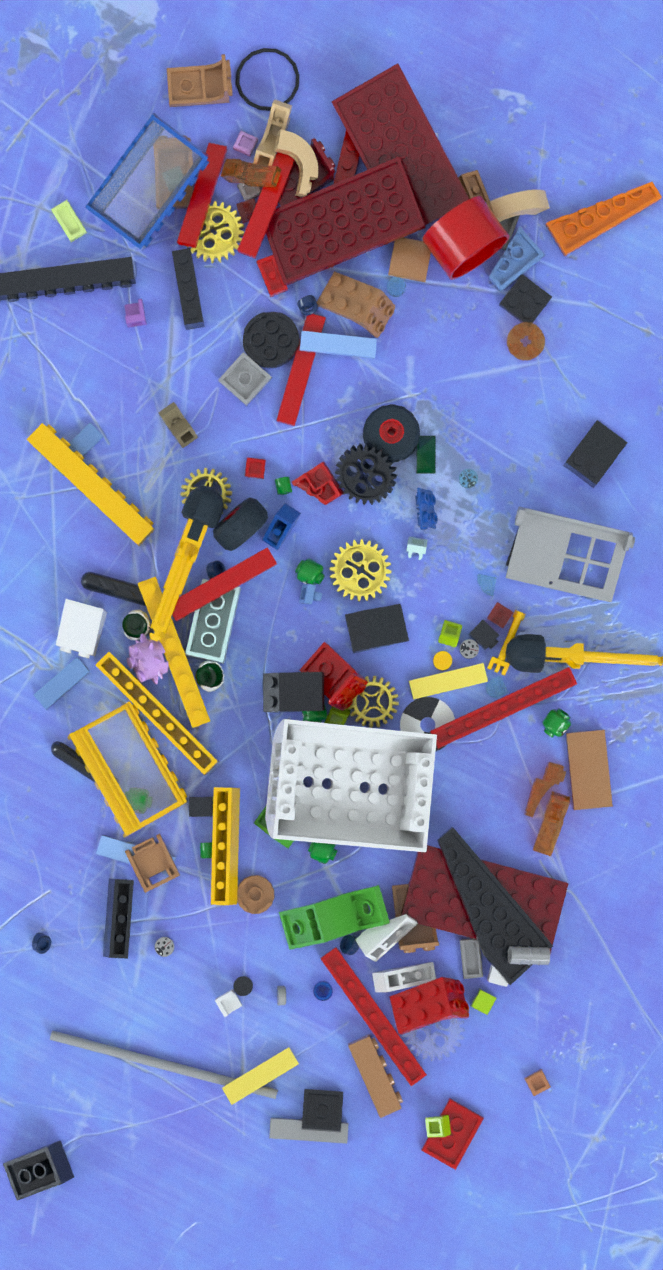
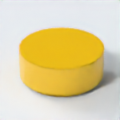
M440 651L435 654L433 664L438 670H447L452 665V657L448 652Z

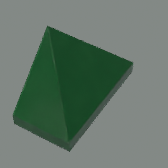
M420 436L416 447V474H435L436 436Z

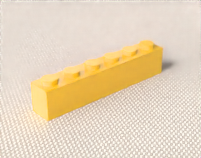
M214 787L211 905L237 904L240 788Z

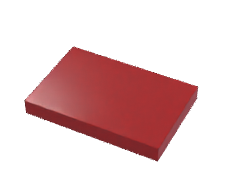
M449 1098L440 1116L449 1115L451 1134L446 1137H428L421 1151L456 1170L484 1117Z

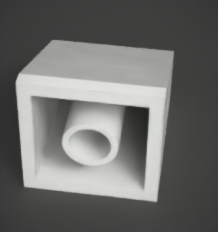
M66 599L56 646L60 647V651L71 654L73 650L79 652L78 656L89 659L90 655L95 657L107 612L101 608Z

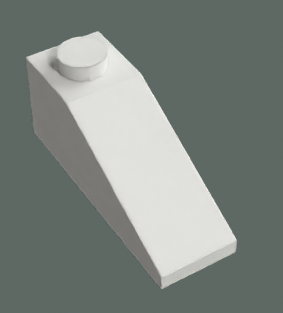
M405 914L389 920V924L366 929L355 940L365 956L377 962L418 924L417 921Z
M433 962L372 973L375 992H391L418 986L436 979Z

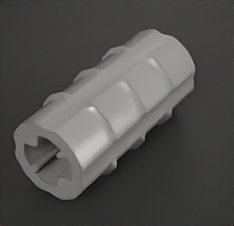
M509 946L508 962L519 965H549L550 949L539 946Z

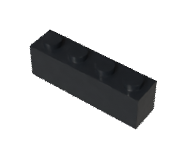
M191 248L172 251L185 328L190 330L205 327Z
M109 878L103 949L104 957L128 959L134 880Z

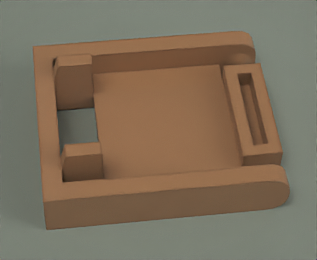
M161 834L156 835L159 841L157 844L152 837L132 847L135 853L133 856L129 849L125 851L145 893L180 876ZM164 870L167 871L169 877L152 884L150 877Z

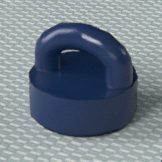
M313 295L305 296L297 302V306L303 315H312L318 309L317 301Z
M213 561L206 567L209 579L226 571L223 563L220 561Z
M38 932L33 938L32 949L37 953L44 954L50 949L51 938Z
M352 935L343 937L340 943L342 953L353 955L358 951L359 945L355 940L357 939Z

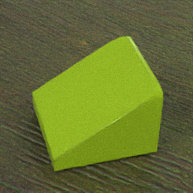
M444 620L438 642L456 647L463 625Z
M332 706L324 723L345 725L351 710L345 709L342 711Z
M479 988L470 1006L488 1015L497 998Z
M449 1115L425 1118L427 1137H446L451 1134Z

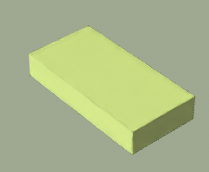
M67 200L51 209L70 242L87 233Z

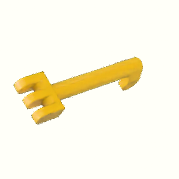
M517 610L514 611L512 616L514 619L498 658L491 657L487 669L491 670L493 663L497 665L494 672L498 673L500 666L504 668L501 674L505 676L510 665L505 661L507 644L515 637L521 621L524 620L525 613Z

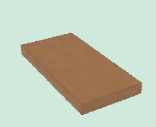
M605 730L566 733L573 809L613 807Z

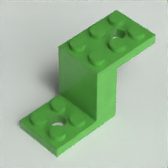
M379 885L343 893L306 906L279 912L289 950L325 943L359 930L390 923Z

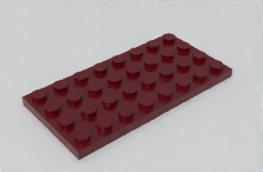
M399 63L331 101L367 170L400 157L425 226L469 200L460 179Z
M397 157L276 208L266 235L284 285H290L422 230L426 226L401 159Z
M427 845L426 852H417L401 916L407 914L416 920L418 924L477 939L441 849ZM481 860L553 945L569 883Z

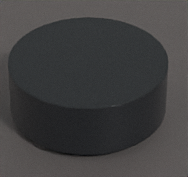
M247 976L238 977L233 985L234 991L240 996L250 994L253 989L252 980Z

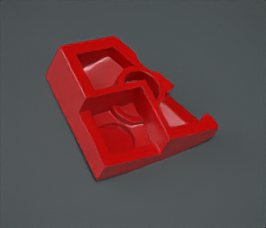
M325 462L320 463L291 482L294 486H298L306 491L308 495L314 496L325 505L343 495V490L338 487V482Z

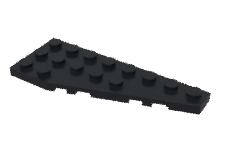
M451 827L437 840L483 955L503 979L511 985L532 964H510L508 962L509 946H539L551 949L553 945L458 832Z

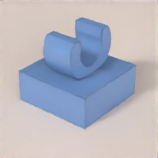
M303 584L299 603L307 605L312 604L313 600L321 601L322 593L315 592L316 585Z

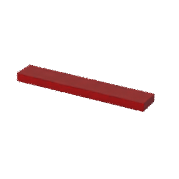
M208 143L206 154L209 155L207 159L209 164L203 171H199L177 240L179 245L192 248L197 247L227 153V146Z
M277 152L238 247V253L256 259L294 166L295 160L291 156Z
M315 314L306 316L302 331L322 333L326 317ZM300 340L276 422L294 427L316 352L299 351Z
M268 547L180 596L172 614L176 622L276 566L277 563Z

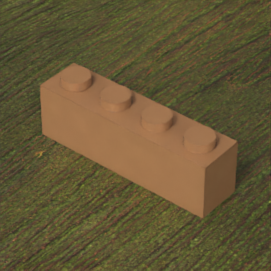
M368 1034L348 1043V1047L380 1118L402 1109L400 1104L403 1102L399 1091L395 1092L393 1089L394 1079L391 1073L387 1074L384 1067L387 1064L383 1055L379 1056L376 1051L379 1046L375 1037L371 1038Z

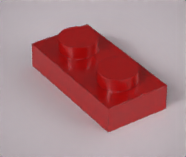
M274 255L256 261L270 297L288 291L287 285H284Z

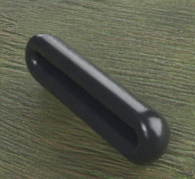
M86 572L81 578V584L87 590L146 606L137 584L94 572Z
M59 741L52 744L51 752L53 756L95 783L91 773L86 771L83 759L77 755L75 750Z

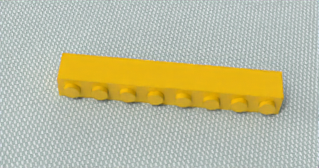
M42 423L26 440L130 539L140 546L154 531L152 527L154 523L147 516L141 517L138 514L140 510L133 503L129 505L124 500L126 496L119 490L115 492L110 487L112 483L106 477L101 479L96 474L98 470L91 463L86 465L83 462L84 457L77 450L73 452L69 448L70 443L63 437L59 439L55 435L57 431L51 425L45 426Z
M156 576L138 583L151 620L154 618L162 596ZM171 618L166 632L159 633V636L162 637L159 641L165 650L164 655L169 663V668L191 726L194 728L210 722V718Z
M108 652L96 664L103 674L204 775L219 762L111 652Z

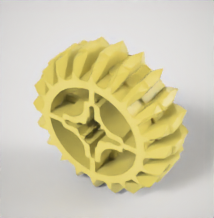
M204 468V474H201V471L197 469L198 475L196 477L193 473H190L192 480L185 478L188 486H181L183 490H187L180 493L182 497H188L189 493L196 488L193 486L197 482L208 479L204 486L213 487V481L217 482L222 488L223 508L228 509L225 502L231 503V499L226 496L232 495V491L226 490L231 485H224L228 480L226 477L220 480L221 472L215 476V469H212L210 474H208L207 468Z
M367 676L365 677L368 681L366 687L376 686L380 689L373 695L365 691L359 694L366 702L361 712L357 707V696L353 699V705L348 710L354 708V712L350 716L352 717L357 714L358 717L355 721L358 722L360 719H363L362 726H365L366 721L370 722L369 728L373 727V722H376V726L380 727V720L387 724L386 716L391 720L393 719V716L389 714L390 711L393 713L397 712L396 709L392 708V705H399V702H393V699L398 698V694L391 695L395 688H387L390 685L389 681L383 685L384 678L381 677L379 682H376V676H373V682H369V677ZM384 692L389 700L387 710L380 704V697ZM379 694L376 700L379 707L373 706L366 710L369 704L368 698L376 697ZM371 709H376L383 714L376 718L365 716Z

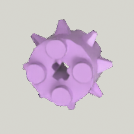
M141 634L140 642L135 640L136 644L129 646L130 657L127 658L128 666L130 669H134L139 682L151 679L154 684H158V676L163 679L162 674L168 671L169 663L168 661L165 662L163 657L165 650L159 641L147 639L144 634Z

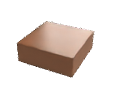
M542 1069L524 1078L533 1096L551 1088Z

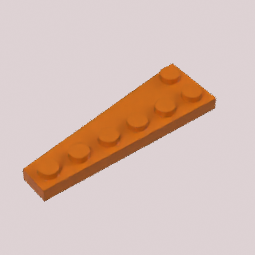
M650 182L631 189L626 193L613 196L611 199L582 208L572 214L551 220L545 226L563 255L566 256L662 199V196L654 183Z

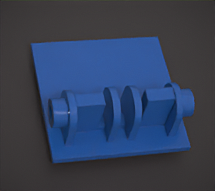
M417 488L418 492L415 499L416 506L418 507L416 509L420 511L417 513V515H420L417 517L420 530L436 529L438 517L434 510V505L436 504L433 491Z

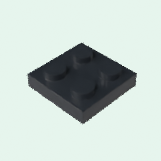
M522 274L499 303V306L529 328L552 299V296Z
M304 1089L301 1130L341 1132L343 1092Z

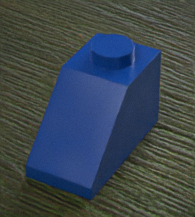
M285 503L274 516L262 541L278 550L301 513Z

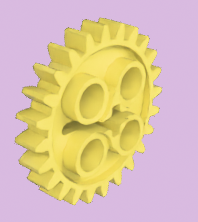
M214 201L213 206H209L204 222L206 229L201 231L200 237L204 238L198 241L196 248H191L192 254L197 252V259L203 256L204 262L210 258L211 263H213L214 259L217 258L219 263H221V257L224 256L228 260L229 253L233 256L235 255L233 249L238 250L239 245L237 243L241 242L242 238L240 236L244 235V231H241L244 228V224L239 223L241 216L236 217L237 211L231 212L230 205L225 209L224 202L217 206V202ZM216 216L223 218L220 223L213 221ZM212 229H214V231H217L216 235L211 233ZM224 233H230L232 235L231 238L227 240L223 239L221 236ZM212 241L215 244L212 248H207L205 243Z
M361 539L360 544L353 540V546L346 542V549L339 547L341 554L334 553L337 560H331L335 567H330V571L335 572V574H332L330 578L336 579L333 586L339 585L337 592L344 590L343 597L350 594V600H353L354 596H357L358 602H360L361 597L364 596L365 600L368 601V595L375 598V592L382 594L380 587L387 588L384 581H390V578L386 574H390L392 571L386 569V567H389L391 563L385 562L388 555L382 556L384 549L377 551L378 544L371 547L370 540L367 545H364L363 539ZM354 553H361L363 560L355 562L352 556ZM346 561H350L358 568L363 566L364 572L375 577V580H371L363 573L358 575L357 569L346 564ZM371 563H376L379 566V570L371 572L368 566ZM350 569L353 575L350 578H345L342 576V571ZM366 579L369 582V586L362 589L359 587L358 581Z

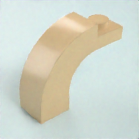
M274 99L265 133L256 149L253 166L270 172L277 152L274 151L277 133L280 130L287 131L292 105Z
M280 130L277 133L274 151L287 154L297 162L300 175L296 196L304 197L311 190L312 182H309V180L318 178L317 158L311 146L302 137L289 131Z
M545 190L520 191L490 201L491 204H488L499 222L518 215H536L550 208Z

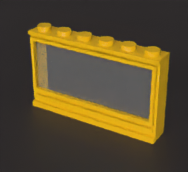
M130 701L70 733L67 737L74 743L77 755L83 759L86 771L91 773L95 780L94 784L97 790H100L104 796L106 806L112 810L115 822L119 823L124 832V838L187 802L186 792L177 785L178 779L175 773L169 771L166 757L163 754L160 755L157 750L159 746L156 740L149 736L147 724L145 721L141 722L138 716L140 714L138 708L134 704L132 705ZM144 795L145 802L141 803L139 799Z

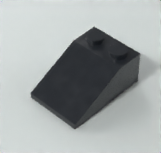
M597 420L563 466L594 488L628 442Z
M401 604L345 614L353 654L409 641Z
M324 672L263 673V712L324 711Z
M61 1141L46 1145L3 1163L16 1200L61 1185L74 1178Z

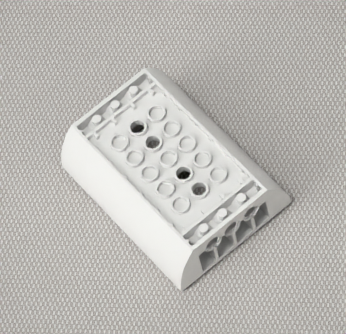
M283 719L275 731L272 742L265 815L270 837L273 839L426 852L437 735ZM307 776L311 777L313 781L312 785L308 788L303 784V780ZM325 778L331 780V787L329 789H324L322 786V781ZM362 782H366L369 785L366 793L360 791V784ZM381 784L387 786V792L384 795L378 791Z

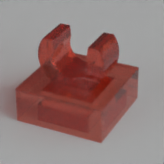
M254 198L236 204L242 223L249 222L256 206Z
M497 602L486 619L503 629L513 612Z

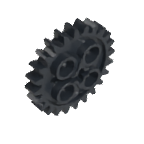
M359 443L357 449L353 445L350 451L347 449L344 455L340 456V461L336 464L339 469L335 471L340 476L336 478V481L342 482L338 487L345 488L343 494L349 493V500L356 497V503L362 499L363 505L368 500L373 505L375 499L379 503L382 497L386 499L388 493L392 492V487L396 484L394 479L397 478V474L393 472H395L397 467H391L394 460L388 461L387 458L390 454L383 455V448L377 451V445H374L371 449L369 443L364 448ZM366 459H371L374 465H369ZM350 466L355 467L357 469V473L352 472L350 470ZM375 476H380L383 481H377L375 479ZM359 483H363L366 489L360 488Z

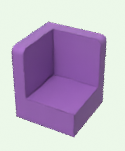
M138 299V303L125 305V319L128 328L147 325L142 299Z

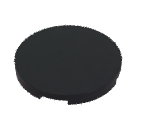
M260 313L253 317L244 329V351L247 356L261 367L277 368L283 366L294 357L298 350L299 333L297 327L283 313Z

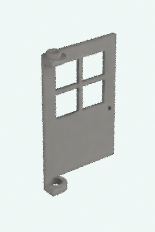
M519 506L515 518V525L519 526L506 578L612 602L626 551L629 548H633L635 543L633 533ZM571 533L592 537L586 558L566 554ZM596 538L616 543L610 564L590 559ZM564 558L585 562L579 583L559 578ZM589 564L609 568L603 588L583 584Z

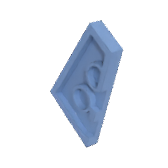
M521 227L517 230L489 276V280L500 292L544 257V253Z

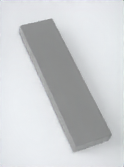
M271 1118L269 1138L347 1144L349 1123L341 1122V1132L301 1130V1119Z

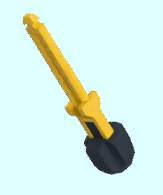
M196 487L189 493L181 513L188 520L174 554L175 558L150 626L154 630V633H149L150 639L156 642L162 638L159 636V633H165L179 595L182 594L192 565L197 558L207 528L217 527L224 506L223 499L219 492L212 487Z
M535 634L518 635L510 640L506 648L508 663L521 672L540 673L544 668L545 662L566 663L572 669H580L584 662L646 666L663 665V656L584 651L583 643H576L570 648L546 647L544 637Z

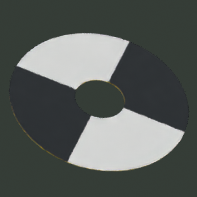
M422 697L414 700L405 708L400 720V729L405 732L430 734V732H424L420 727V722L423 718H432L435 721V728H438L455 720L452 710L443 701L433 697ZM436 746V751L441 750V749L444 748L445 746H443V747H441V748H439V749H437V746Z

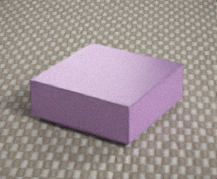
M240 131L233 149L250 157L258 138Z

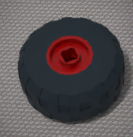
M395 404L383 405L374 410L364 424L363 440L365 445L369 443L371 449L374 445H377V451L383 448L382 454L386 455L389 453L390 455L387 459L388 461L394 460L393 463L408 458L419 443L420 429L418 421L411 411H408L405 407Z
M247 498L218 523V526L213 529L214 538L225 550H235L254 535L267 521L268 514L266 509L257 499Z

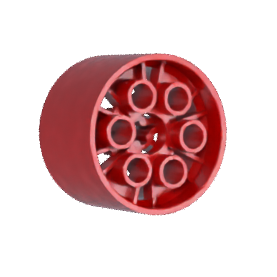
M476 196L461 203L441 217L427 230L422 240L449 279L453 280L469 273L487 261L505 245L510 236L482 196Z

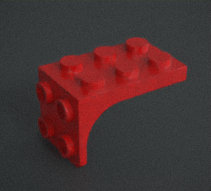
M323 642L299 670L300 672H324V695L329 699L328 703L331 706L342 711L352 705L353 699L365 690L368 683L326 642Z
M440 977L389 996L398 1034L402 1035L446 1019L469 1018V1005L465 1001L463 984L459 980Z

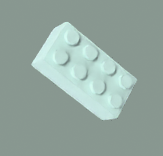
M202 579L201 584H203V583H205V582H207V581H209V580ZM240 587L233 589L195 611L185 653L187 656L224 664L241 592Z

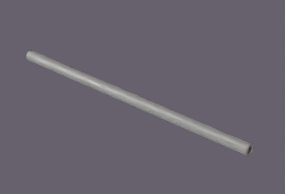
M53 1030L50 1036L52 1041L223 1086L236 1079ZM263 1086L253 1093L276 1099L278 1090Z

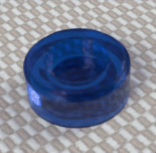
M320 981L315 984L313 993L318 1000L326 1001L332 996L333 989L327 981Z

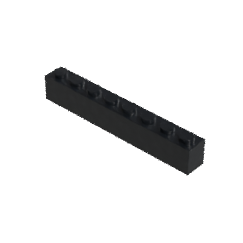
M132 257L0 273V301L8 300L9 302H15L19 298L25 297L26 299H37L41 295L54 297L57 293L71 295L75 294V291L93 292L97 288L110 290L113 289V286L131 287L132 284H136Z

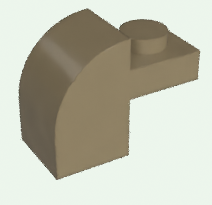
M174 402L158 412L182 448L198 438Z

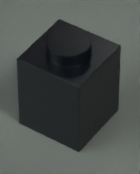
M484 620L468 634L484 650L488 647L492 649L499 642L496 639L499 634Z
M189 797V817L213 816V797Z

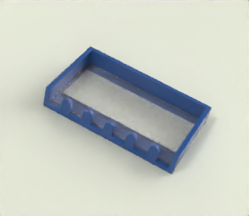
M153 113L85 208L139 249L143 245L147 247L153 239L151 237L154 231L158 232L163 226V218L165 216L169 217L175 210L174 203L177 200L180 202L186 195L184 191L188 185L192 187L198 178L196 176L199 170L203 171L209 164L207 160L209 155Z

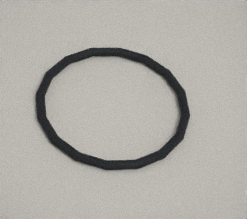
M262 48L251 52L241 61L236 71V86L239 95L248 105L258 110L271 111V107L259 106L250 102L243 94L239 82L240 72L245 62L253 55L262 52H274L285 57L292 64L296 74V82L291 96L284 101L286 104L294 98L299 88L300 75L296 63L286 53L277 49Z

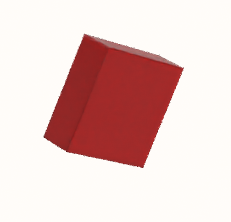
M247 457L245 477L264 479L266 460Z

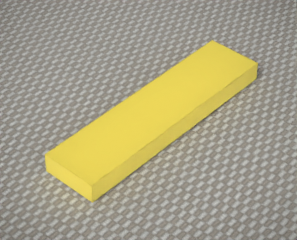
M484 663L410 680L409 684L414 700L488 682Z
M288 1047L222 1087V1090L231 1105L296 1067L299 1063Z

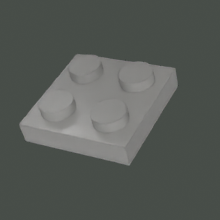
M243 352L218 379V382L247 406L272 377Z

